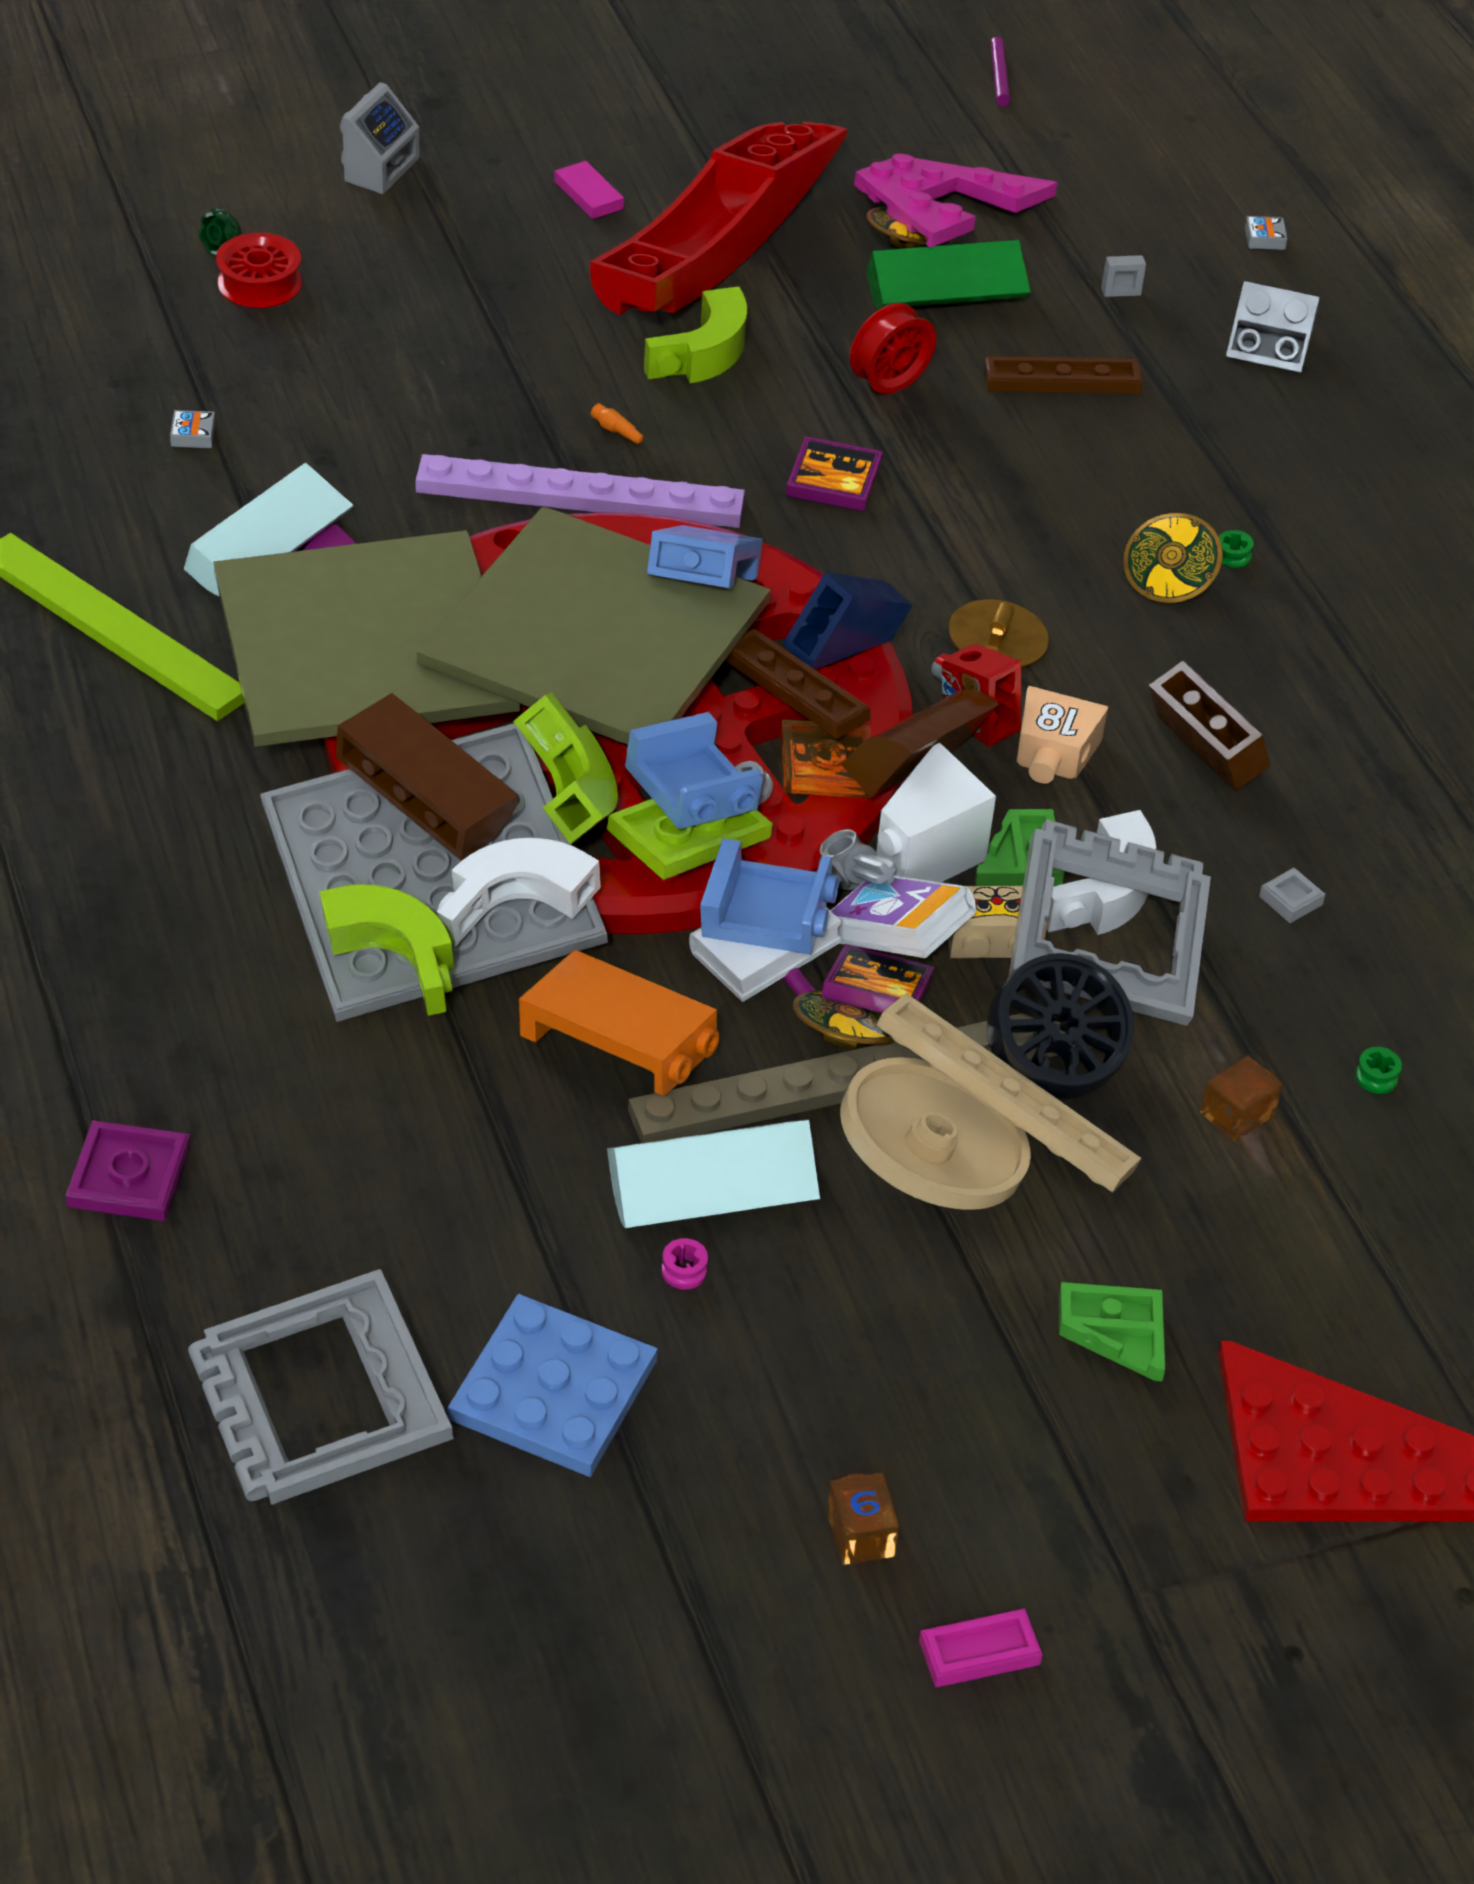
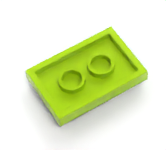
M650 799L610 814L607 830L659 877L665 880L716 860L723 838L741 841V849L769 839L773 823L759 811L755 810L678 829L656 802Z

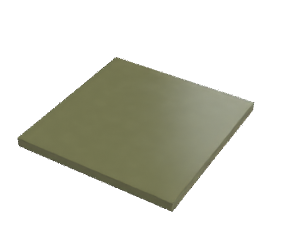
M542 506L417 651V664L531 707L544 695L552 692L578 726L586 725L593 732L628 745L630 730L680 719L768 604L771 589L736 576L734 587L725 588L647 574L651 545Z
M467 530L213 561L215 579L254 747L337 736L339 724L391 693L396 695L429 723L520 711V703L417 664V651L481 578Z

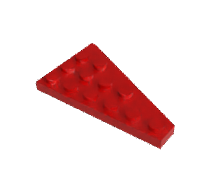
M1221 1341L1218 1357L1245 1521L1474 1522V1435L1233 1341Z

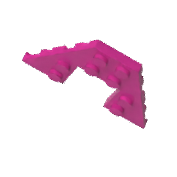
M895 154L892 158L885 161L873 162L871 166L856 171L854 186L861 192L868 194V197L873 202L878 203L882 200L887 205V213L899 223L905 224L908 231L920 232L927 237L926 245L930 248L973 231L976 218L975 215L962 211V207L957 204L940 203L933 199L957 191L1016 213L1055 197L1058 184L1055 181L996 172L984 167L971 168L917 159L907 154Z

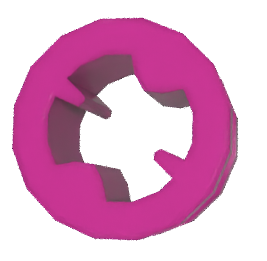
M689 1238L671 1241L665 1247L662 1256V1276L664 1280L672 1287L681 1290L698 1287L704 1282L707 1275L708 1254L705 1247L698 1241ZM683 1260L692 1261L693 1267L689 1263L686 1264V1268L676 1266V1261H679L681 1265Z

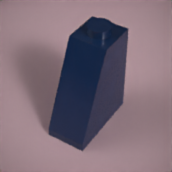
M825 572L784 640L783 645L813 669H818L891 641L913 604L885 580Z

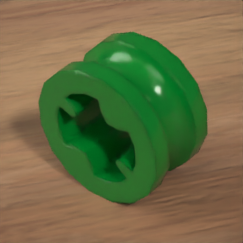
M1228 530L1219 535L1223 551L1222 564L1239 568L1250 563L1254 542L1249 534L1239 530Z
M1371 1047L1364 1050L1360 1055L1359 1064L1356 1069L1355 1078L1357 1083L1371 1093L1386 1094L1391 1092L1397 1086L1402 1068L1401 1059L1388 1048Z

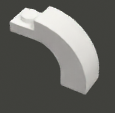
M1141 810L1099 819L1097 833L1120 839V852H1124L1128 842L1156 849L1153 831ZM1093 878L1053 886L1049 917L1046 920L1047 931L1052 932L1091 923L1097 935L1109 932L1133 918L1145 903L1148 893Z
M517 838L491 844L472 853L451 870L454 892H449L442 899L437 915L446 928L452 945L455 947L490 909L500 903L513 899L538 900L573 919L601 888L599 860L571 845L550 839Z

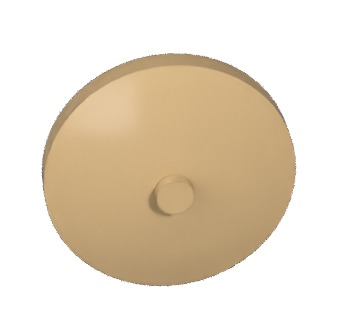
M897 1057L872 1062L856 1073L842 1099L840 1107L841 1124L850 1145L857 1155L886 1182L922 1201L961 1210L992 1207L1009 1199L1015 1193L1029 1168L1031 1153L1025 1130L1014 1126L1004 1115L984 1101L973 1097L967 1089L946 1074L936 1071L926 1060Z

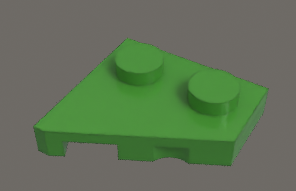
M1009 809L1001 823L1000 832L995 834L989 845V851L983 864L980 863L977 867L975 885L1023 886L1030 838L1035 829L1041 830L1045 819L1055 822L1053 809ZM1052 869L1051 877H1055L1053 886L1062 885L1064 870Z
M1061 1282L1058 1294L1060 1336L1154 1381H1163L1165 1349L1162 1290Z

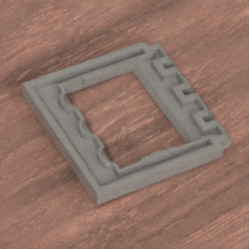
M1045 819L1041 830L1035 829L1030 838L1009 975L1020 965L1047 954L1064 953L1084 957L1103 967L1118 981L1129 999L1132 1011L1187 1026L1194 1015L1211 876L1202 874L1203 862L1171 854L1168 864H1164L1163 851L1128 842L1124 852H1120V839L1084 830L1081 840H1076V827ZM1052 869L1064 870L1180 902L1172 953L1171 974L1165 973L1162 977L1143 972L1139 965L1124 961L1117 965L1099 960L1095 953L1080 949L1068 952L1054 948L1051 941L1043 940L1044 921L1049 917L1055 878L1051 877ZM1039 980L1045 988L1051 989L1050 982ZM1063 981L1064 993L1071 994L1073 987L1070 983ZM1081 991L1079 997L1092 999L1085 991Z
M381 1269L205 1329V1339L192 1343L188 1348L198 1378L203 1382L202 1388L213 1416L217 1422H220L218 1424L219 1431L231 1461L236 1463L234 1469L245 1497L249 1501L268 1497L272 1505L453 1439L452 1426ZM343 1317L390 1426L368 1434L366 1431L316 1448L315 1453L289 1462L244 1351Z

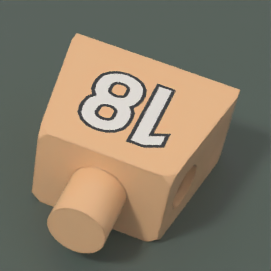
M1028 686L1017 763L1020 766L1028 767L1030 777L1038 783H1049L1054 779L1055 775L1069 779L1077 778L1103 739L1108 706Z

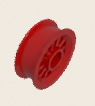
M248 233L228 240L219 248L216 254V264L221 271L218 277L220 293L229 301L250 308L274 307L290 301L302 288V276L298 271L301 263L300 250L289 239L270 233Z
M893 303L879 309L865 321L853 340L849 355L852 371L860 378L868 379L870 386L881 394H892L908 387L924 372L934 354L937 339L935 328L926 319L917 318L914 309L907 304Z

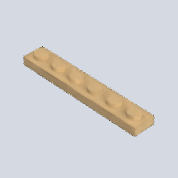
M907 993L883 1011L876 1026L888 1033L895 1042L906 1046L922 1057L936 1071L946 1074L967 1089L973 1097L984 1101L1008 1118L1014 1126L1025 1130L1045 1144L1052 1153L1063 1157L1086 1173L1093 1182L1103 1185L1113 1193L1135 1171L1141 1157Z

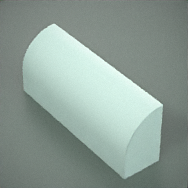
M305 462L194 541L190 546L184 570L205 589L219 596L213 561L294 552L347 514L353 508V504Z
M797 1120L607 1148L615 1203L624 1228L820 1199L809 1120Z

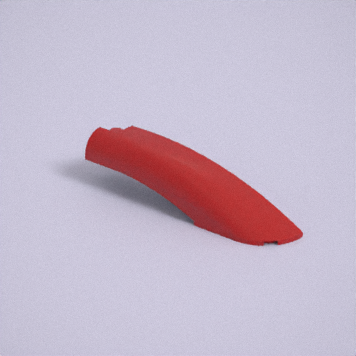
M783 122L770 123L750 129L711 152V159L695 179L654 221L630 239L590 261V280L599 300L609 310L618 315L625 313L635 306L643 312H655L660 309L669 313H675L702 296V291H709L735 271L782 224L828 165L846 138L848 129L815 122H803L802 125H785Z

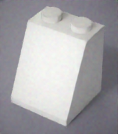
M941 743L932 746L881 810L876 850L877 856L890 860L895 864L897 869L893 874L894 876L934 882H943L984 862L988 852L996 795Z

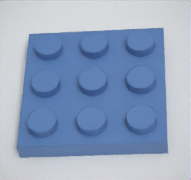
M517 1294L449 1404L448 1419L591 1477L656 1364L658 1348Z

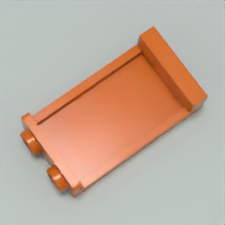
M577 950L572 951L519 998L520 1036L536 1043L552 1028L650 1070L654 1074L655 1093L663 1097L677 1084H682L688 1078L690 1072L704 1058H709L715 1052L719 1043L717 1009Z

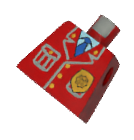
M970 644L951 655L941 654L935 659L931 672L934 677L942 681V699L957 691L968 689L981 691L999 703L995 710L972 733L984 745L991 747L1021 730L1020 661L979 644Z

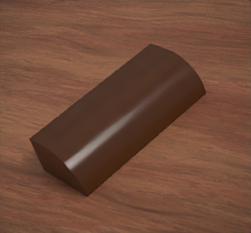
M968 689L957 691L864 741L841 765L872 798L907 778L932 746L941 743L950 753L960 748L995 710L999 703L981 691Z
M393 693L338 725L336 758L460 861L491 842L512 816L519 795Z

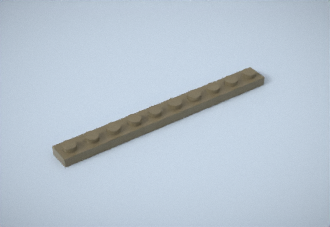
M1025 1013L1009 1016L1012 1020L1035 1019ZM987 1021L957 1027L962 1033L991 1052L987 1036ZM1054 1021V1022H1053V1023H1056V1024L1059 1025V1032H1060V1033H1063V1034L1066 1033V1032H1064V1031H1062V1030L1060 1029V1022H1057V1021ZM1033 1031L1012 1032L1018 1046H1022L1034 1038ZM897 1042L878 1044L672 1089L665 1097L653 1093L630 1098L628 1112L641 1143L701 1135L841 1104L853 1077L868 1064L887 1058H923ZM1037 1047L1025 1054L1030 1061ZM1046 1052L1044 1056L1047 1055V1057L1057 1056L1058 1054L1053 1052Z

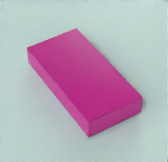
M587 161L554 171V182L592 219L624 209V197Z
M1025 1608L920 1631L919 1643L935 1688L1041 1664L1042 1652Z

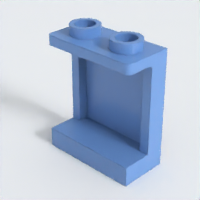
M685 525L652 531L647 574L731 588L734 587L735 576L751 581L757 579L763 539Z
M709 712L630 730L625 767L678 829L758 809L763 781L762 773L758 769L740 773L714 745L718 722Z
M723 838L700 904L702 937L811 955L817 936L824 937L826 934L829 911L826 909L827 902L835 903L838 893L839 876L832 875V857L822 856L817 872L744 861L741 855V841Z

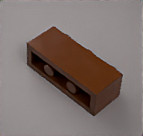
M1184 661L1149 685L1158 717L1235 791L1271 766L1263 735Z

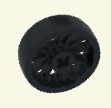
M1064 953L1039 956L1015 969L996 992L990 1005L987 1021V1036L992 1054L1058 1100L1074 1099L1087 1095L1107 1083L1124 1063L1134 1034L1132 1008L1125 991L1118 981L1095 962L1084 957ZM1039 980L1050 982L1052 997ZM1063 981L1070 983L1073 987L1068 1000L1065 998ZM1026 987L1038 1004L1017 994L1016 991ZM1083 990L1092 999L1079 1006L1077 1000ZM1012 1007L1035 1019L1012 1020L1009 1018V1008ZM1098 1007L1105 1016H1086L1085 1014ZM1054 1021L1060 1022V1029L1066 1032L1065 1034L1059 1032V1025L1053 1023ZM1107 1028L1110 1039L1090 1029ZM1033 1031L1034 1038L1022 1046L1016 1044L1012 1032ZM1088 1045L1106 1053L1103 1060L1104 1064L1100 1063ZM1037 1047L1030 1061L1025 1054ZM1053 1052L1058 1054L1065 1063V1070L1058 1071L1052 1069L1049 1066L1051 1062L1047 1055L1044 1056L1045 1053ZM1079 1059L1089 1073L1076 1074L1075 1070L1079 1065Z

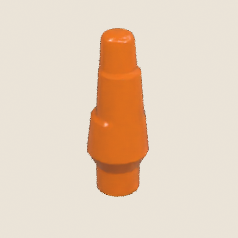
M597 403L592 408L590 416L597 420L602 428L612 433L617 432L635 444H640L643 441V435L615 409L606 408L600 403Z

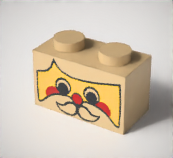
M967 886L973 893L976 913L948 938L950 958H1011L1023 886ZM1044 921V927H1043V933H1042V939H1043V940H1045L1046 929H1047V922H1046V921Z

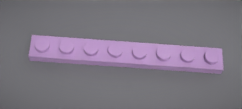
M422 454L416 476V493L589 512L641 513L740 528L745 492L743 489H734L726 486L716 487L687 482L652 480L644 477L634 478L608 475L606 473L570 471L563 468L552 469L527 466L525 464L488 462L481 459L470 460Z

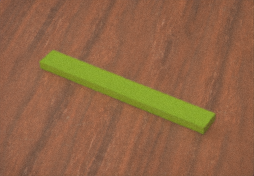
M12 533L0 539V577L217 722L244 704L241 686L238 681Z

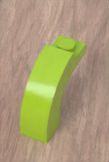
M739 286L702 291V327L687 333L645 338L644 371L648 380L686 374L690 383L700 382L718 376L737 362L745 346L747 303Z
M550 692L513 722L543 760L553 777L556 786V797L542 808L569 844H572L614 811L618 801V791L611 766L591 731L586 725L579 728L555 695Z
M347 885L319 891L333 956L366 948H381L393 951L404 957L413 966L418 977L428 1016L447 1012L444 993L452 991L448 970L455 969L452 943L443 923L428 906L407 893L378 885Z

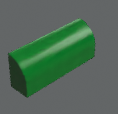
M1019 240L872 251L866 270L871 297L877 309L893 303H904L910 307L1026 298L1030 295V287Z

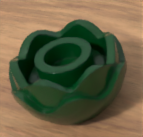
M211 209L210 213L204 214L201 218L198 236L204 243L206 251L210 254L216 255L219 248L225 242L241 235L239 222L230 212L224 209Z

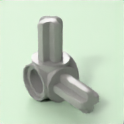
M845 829L835 832L821 844L820 854L821 856L832 857V875L839 876L838 888L841 890H854L865 880L877 885H890L895 880L893 876L897 869L895 864L890 860L877 856L871 846L861 843L853 830Z

